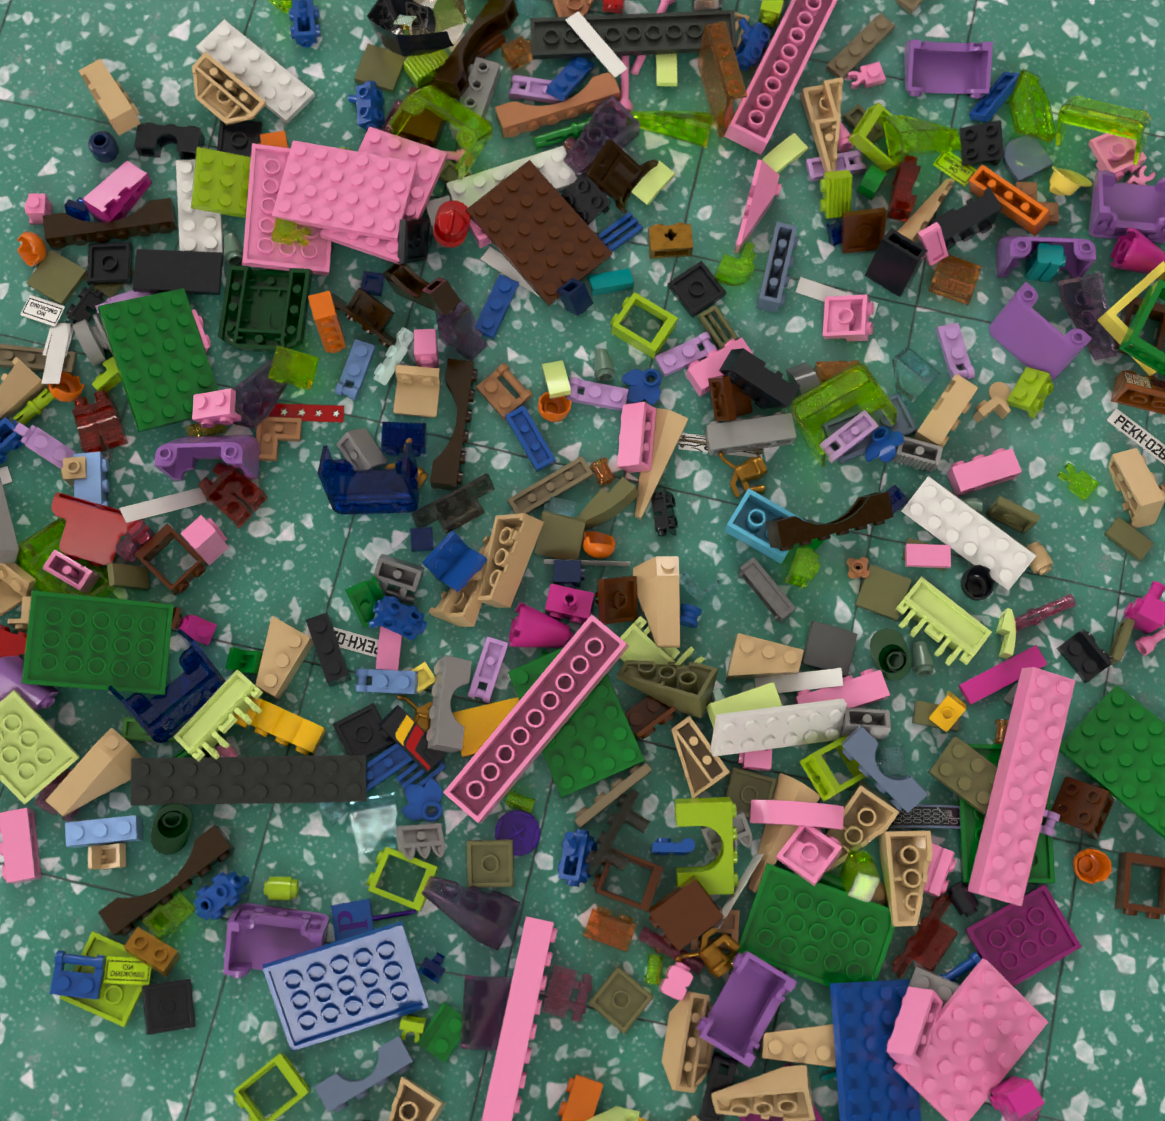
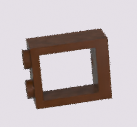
M1134 298L1122 309L1120 319L1127 327H1129L1131 315H1136L1143 298ZM1155 302L1148 319L1159 322L1155 342L1152 346L1162 351L1165 339V305ZM1114 340L1113 349L1119 350V352L1123 354H1127L1121 349H1119L1120 344L1116 340Z
M166 524L134 554L175 596L178 593H183L189 587V583L195 577H200L206 571L205 567L208 566L206 561L169 524ZM175 539L197 562L172 585L150 561Z
M611 848L610 852L605 851L601 861L604 869L602 874L597 873L593 883V887L596 888L595 893L648 912L664 867ZM614 857L651 870L641 903L603 889Z
M1130 852L1119 853L1115 909L1123 910V914L1137 916V912L1145 913V918L1160 920V916H1165V858ZM1132 865L1160 869L1158 907L1129 903Z

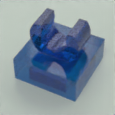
M79 197L76 202L68 199L64 204L66 214L73 218L90 222L89 209L84 203L83 198Z
M837 219L835 223L826 224L829 243L833 247L841 243L842 219Z
M893 485L886 491H889L893 514L909 502L896 485Z
M437 952L433 960L425 957L418 972L438 984L446 970L441 966L445 956Z

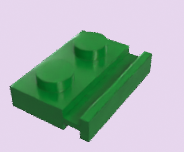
M375 576L367 582L365 580L345 589L363 628L370 626L369 621L374 619L375 616L373 612L374 605L378 600L384 598V594Z
M443 1002L417 1044L445 1063L472 1021Z

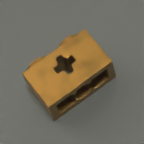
M676 223L667 226L656 224L649 227L648 245L650 259L692 256L691 224Z
M139 927L136 928L123 947L127 954L165 977H168L181 958L176 949Z

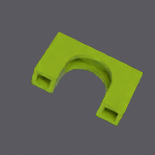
M730 797L674 799L675 824L677 827L706 826L715 830L721 838L720 852L711 863L704 866L676 867V888L695 875L709 895L734 894V887L738 886L737 872H734V864H737L738 857L737 850H733V841H737V829L733 827V818L737 816L736 804H732Z

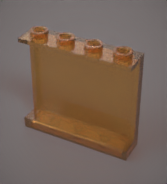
M725 21L704 26L698 60L699 73L719 138L724 137L735 115L733 110L734 100L747 97Z

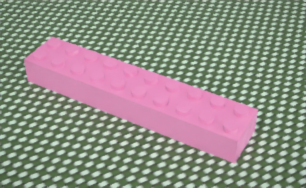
M837 0L791 1L724 137L760 155L762 154Z
M591 614L443 793L477 823H483L628 649L629 645Z
M1035 667L1021 669L968 892L1022 906L1076 680Z
M526 917L482 1121H512L513 1113H519L522 1097L517 1096L519 1088L524 1089L527 1072L522 1071L524 1063L529 1064L532 1048L528 1047L529 1039H534L537 1024L533 1023L534 1014H540L542 1000L538 999L540 990H545L547 976H544L543 972L544 967H549L552 952H548L550 942L555 943L557 928H553L554 922Z

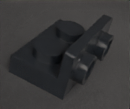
M1084 629L1056 648L1084 683L1089 682L1104 669L1112 665L1109 655L1097 646L1092 634Z

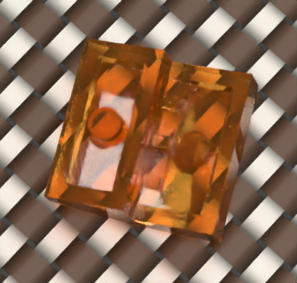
M949 255L937 263L928 291L969 305L982 266Z

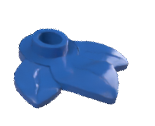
M633 369L621 378L624 383L630 386L627 395L628 402L639 403L646 400L652 406L659 400L661 394L659 386L662 377L657 370L647 369L641 371ZM649 377H652L655 381L653 383H649L647 379Z
M885 426L878 427L872 434L873 442L866 448L865 459L867 462H870L879 457L885 463L890 462L896 456V447L904 443L903 434L899 431L893 432Z
M430 778L424 787L416 784L406 785L405 795L409 804L403 807L402 813L408 819L414 821L423 818L426 821L432 822L439 819L443 808L440 803L442 790L437 781ZM431 805L434 806L435 811L433 813H428L427 807Z

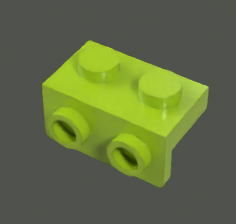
M1026 367L1006 400L1008 405L1028 412L1029 417L1035 418L1037 413L1042 410L1046 397L1053 391L1054 383L1050 373Z

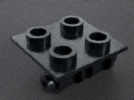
M1001 120L959 128L962 166L982 162H990L992 166H997L1001 159H1004Z
M584 173L561 195L587 225L601 212L606 214L610 210L608 206L611 201Z

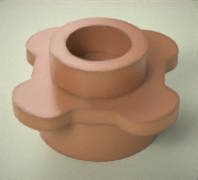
M861 557L860 559L849 558L846 564L849 566L847 575L850 579L867 578L870 572L867 570L868 559L866 557Z

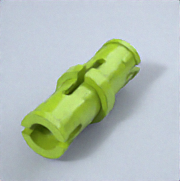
M45 388L32 401L29 400L27 402L28 405L13 418L17 423L20 422L25 426L37 414H42L41 410L56 398Z

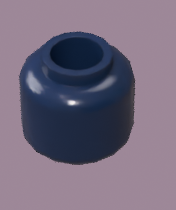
M106 131L95 132L88 140L89 150L99 162H111L119 154V147L115 138Z

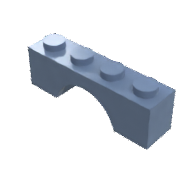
M860 724L841 742V745L844 747L842 750L843 754L850 761L855 759L860 764L858 769L867 778L871 775L877 781L874 785L883 795L886 792L890 794L893 798L890 802L899 811L904 809L909 813L928 793L910 774L902 777H891L878 769L875 761V752L879 743Z
M401 1035L378 1048L377 1066L367 1078L352 1080L338 1072L314 1086L327 1112L333 1109L335 1113L349 1106L347 1101L355 1097L359 1100L370 1093L368 1088L376 1084L379 1088L391 1081L389 1078L391 1074L397 1071L401 1075L412 1068L410 1063L414 1061V1058L405 1041L402 1040Z

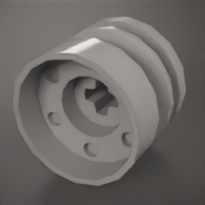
M97 314L93 315L96 324L93 327L86 319L72 325L85 354L93 366L107 360L105 350L109 349L112 353L103 323Z

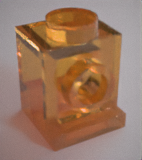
M520 36L507 44L503 43L501 45L502 57L512 71L532 61L530 39L525 40L523 36Z

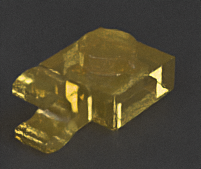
M199 423L185 427L188 436H200L202 433L205 436H214L227 431L223 424L214 425L213 428L202 427Z

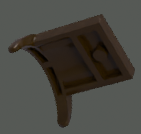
M607 139L584 174L615 201L616 207L621 212L626 213L625 207L631 191L651 169L658 165V161L653 159L639 165L613 140Z

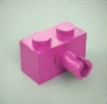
M1153 581L1145 596L1137 598L1135 602H1130L1124 611L1125 619L1135 620L1133 628L1147 635L1164 625L1165 603L1160 598L1165 590V585Z
M551 584L545 614L556 620L566 618L571 619V623L583 625L590 617L594 593Z

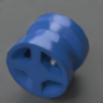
M681 604L680 625L697 628V618L701 615L702 610L690 604Z

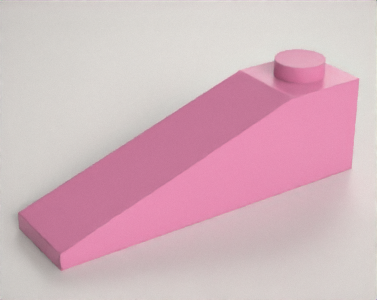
M759 159L734 251L737 254L773 203L774 196H779L782 185L778 183L780 175Z

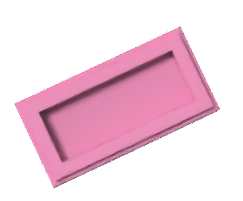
M937 222L918 232L922 247L928 250L925 259L929 266L949 256L941 226Z
M906 544L905 567L950 568L951 545Z
M380 626L376 670L399 671L402 635Z

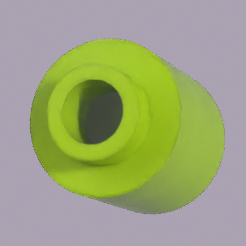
M270 876L269 881L264 882V895H268V900H292V898H298V879Z

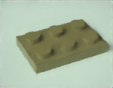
M954 736L927 773L981 814L985 815L987 813L998 767Z

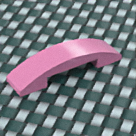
M751 800L750 823L779 824L843 830L844 806L797 801Z

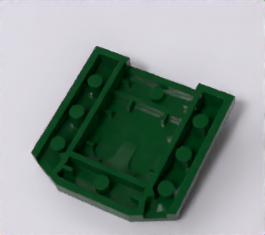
M229 265L218 337L240 351L281 353L303 344L309 303L308 296L310 295L313 274L311 269L290 268L289 271L253 270L249 266Z

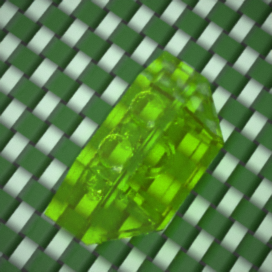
M1023 69L1019 74L1009 99L1014 130L1017 134L1027 138L1050 143L1057 136L1050 102L1045 90L1039 84L1041 82L1039 76Z

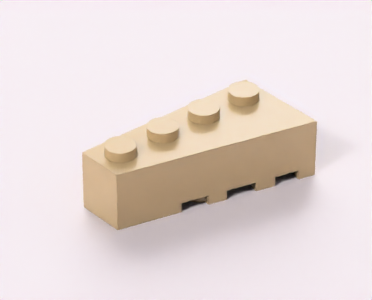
M401 1077L388 1121H436L446 1103L408 1077Z

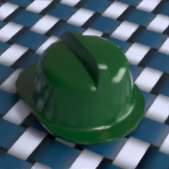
M889 628L880 629L874 633L870 641V650L878 670H881L883 677L887 680H901L907 676L912 665L911 655L903 637L894 629Z
M171 803L162 806L158 810L151 832V843L158 853L164 855L174 854L186 845L193 821V814L186 805Z

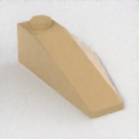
M111 728L46 799V802L64 817L88 804L91 800L105 795L117 786L131 781V758L142 757L126 739Z

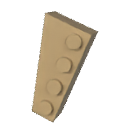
M526 513L495 516L486 556L488 560L484 564L477 601L495 608H511L543 526V521Z
M833 1024L764 1033L760 1039L759 1058L836 1067Z

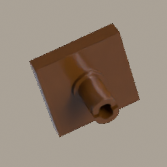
M884 207L843 212L841 251L843 254L877 250L882 238L885 236L887 211Z
M630 575L598 579V592L595 594V598L598 599L595 602L599 606V621L607 625L637 620V576Z

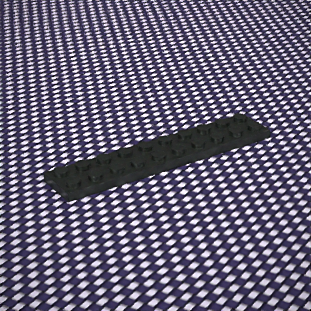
M734 10L583 16L617 56L737 50ZM569 17L530 18L532 60L596 57V55L566 22V19Z
M367 755L219 757L217 760L214 757H203L199 762L194 757L131 758V806L169 805L171 803L195 805L367 801Z

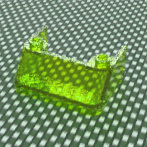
M427 85L405 98L389 121L388 126L391 133L398 136L411 115H419L427 108L460 129L456 137L457 143L466 151L454 168L458 178L462 180L493 134L492 126L488 120L440 89Z
M1081 95L1072 96L1062 105L1058 114L1056 145L1060 146L1069 124L1137 140L1133 164L1137 165L1149 136L1151 116L1144 110H1135L1088 99Z
M856 363L797 397L791 403V413L798 429L821 467L826 466L825 453L820 447V444L825 439V432L821 425L857 404L862 411L866 410L868 414L882 409L891 424H897V409L864 364Z

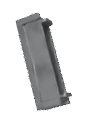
M754 557L740 567L738 578L742 577L774 616L773 621L777 620L778 623H781L795 611V606Z

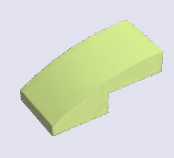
M655 54L656 85L677 86V54Z
M794 133L777 145L762 160L779 174L791 162L794 163L809 148Z
M659 161L658 165L651 169L631 192L649 206L657 194L665 189L676 174Z
M563 360L542 364L549 397L556 398L571 395V388Z
M1009 608L1001 613L996 630L997 634L1004 636L998 655L1004 659H1008L1013 655L1016 641L1015 619L1012 609Z

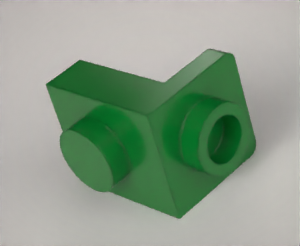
M230 647L225 668L234 672L239 670L242 674L258 675L263 652Z

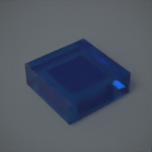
M364 271L360 288L370 295L382 296L385 278L381 273Z
M432 527L410 528L412 552L434 550Z

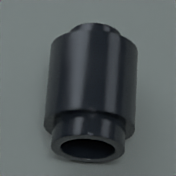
M963 881L946 890L949 894L947 897L959 916L964 914L966 917H969L978 911L976 906L979 905V902L972 892H968V885H965Z

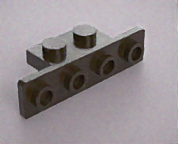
M358 288L349 304L336 294L331 293L336 310L341 309L345 312L347 319L361 324L362 330L366 333L376 335L382 345L386 347L395 345L396 339L384 331L395 312L362 288Z

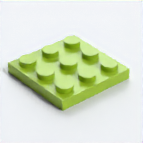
M197 147L191 208L246 219L251 157Z
M92 931L81 955L97 957V955H105L106 958L107 956L132 957L123 948L124 944L95 931ZM76 965L73 971L94 974L95 967ZM103 976L100 999L62 995L60 999L122 1027H126L142 994L141 987L146 985L104 983Z

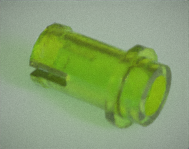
M514 790V792H508L505 804L509 805V808L513 806L531 813L535 799L518 794Z
M649 954L647 973L643 978H645L646 984L659 985V981H662L660 973L663 956Z

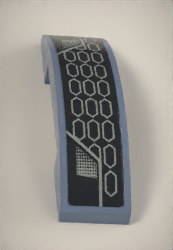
M917 804L909 813L902 809L888 829H961L960 806Z

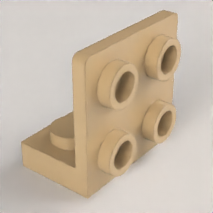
M396 365L397 386L394 414L436 418L441 384L440 369Z
M0 563V617L21 604L22 596H31V591L34 588L36 579L16 563Z

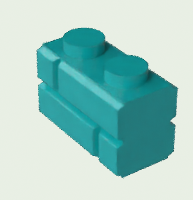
M1039 243L1026 262L1025 278L1027 280L1036 281L1038 279L1041 282H1049L1054 275H1058L1060 267H1064L1066 263V254H1063L1064 247L1062 245L1053 244L1050 246V244Z

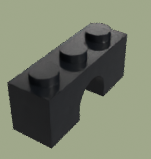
M148 122L137 126L135 148L139 156L160 158L162 148L167 144L173 143L177 144V152L180 158L189 160L195 159L197 147L204 148L205 138L201 128L196 126L180 127L173 124L156 125Z
M326 612L307 619L306 623L328 685L333 687L352 680L328 613Z

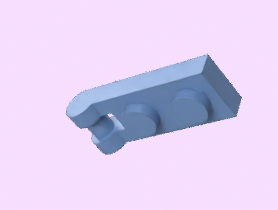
M354 340L344 370L335 388L336 395L342 396L344 394L349 396V399L357 400L376 350L375 345ZM347 383L354 384L352 388L346 386Z
M356 669L358 680L357 684H355V691L417 694L418 671ZM367 676H372V685H366Z

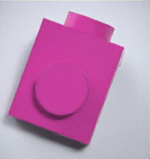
M193 614L186 615L178 626V636L186 637L209 646L217 625Z

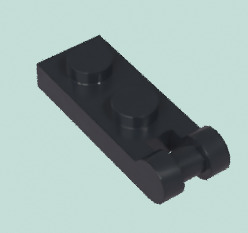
M714 1052L698 1119L703 1121L724 1120L725 1114L715 1112L712 1093L732 1086L738 1060L733 1057L727 1058L722 1056V1053ZM720 1066L728 1068L726 1075L718 1073Z

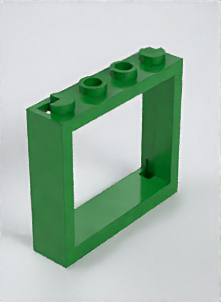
M1159 279L1148 289L1119 349L1165 376V353L1138 337L1157 298L1165 301V281Z

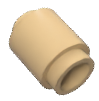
M1037 541L1026 547L1036 554V557L1029 565L1034 574L1039 573L1041 576L1052 570L1051 566L1054 563L1043 545H1040Z

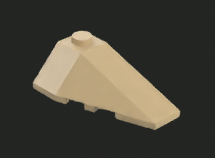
M656 556L633 568V576H637V597L642 612H644L648 621V626L656 646L680 648L679 556Z
M863 781L858 783L843 805V830L828 829L825 833L827 837L832 836L836 838L842 847L841 855L827 872H830L857 850L869 844L875 837L884 833L900 812L882 794Z
M931 831L884 832L878 836L892 926H917L923 901V891L928 878L929 864L933 856Z
M807 1065L782 1067L712 1093L715 1112L718 1114L745 1117L750 1113L761 1115V1119L769 1120L770 1116L783 1117V1121L815 1120Z

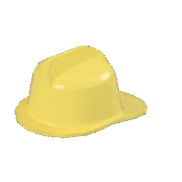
M1052 166L1054 171L1049 180L1050 192L1058 196H1070L1081 186H1092V182L1083 175Z

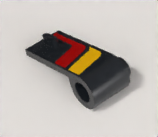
M399 705L378 723L380 727L378 732L386 740L389 738L394 740L426 773L446 755L444 751L428 748L427 733Z

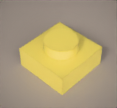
M426 662L411 670L418 671V694L435 684L436 678Z

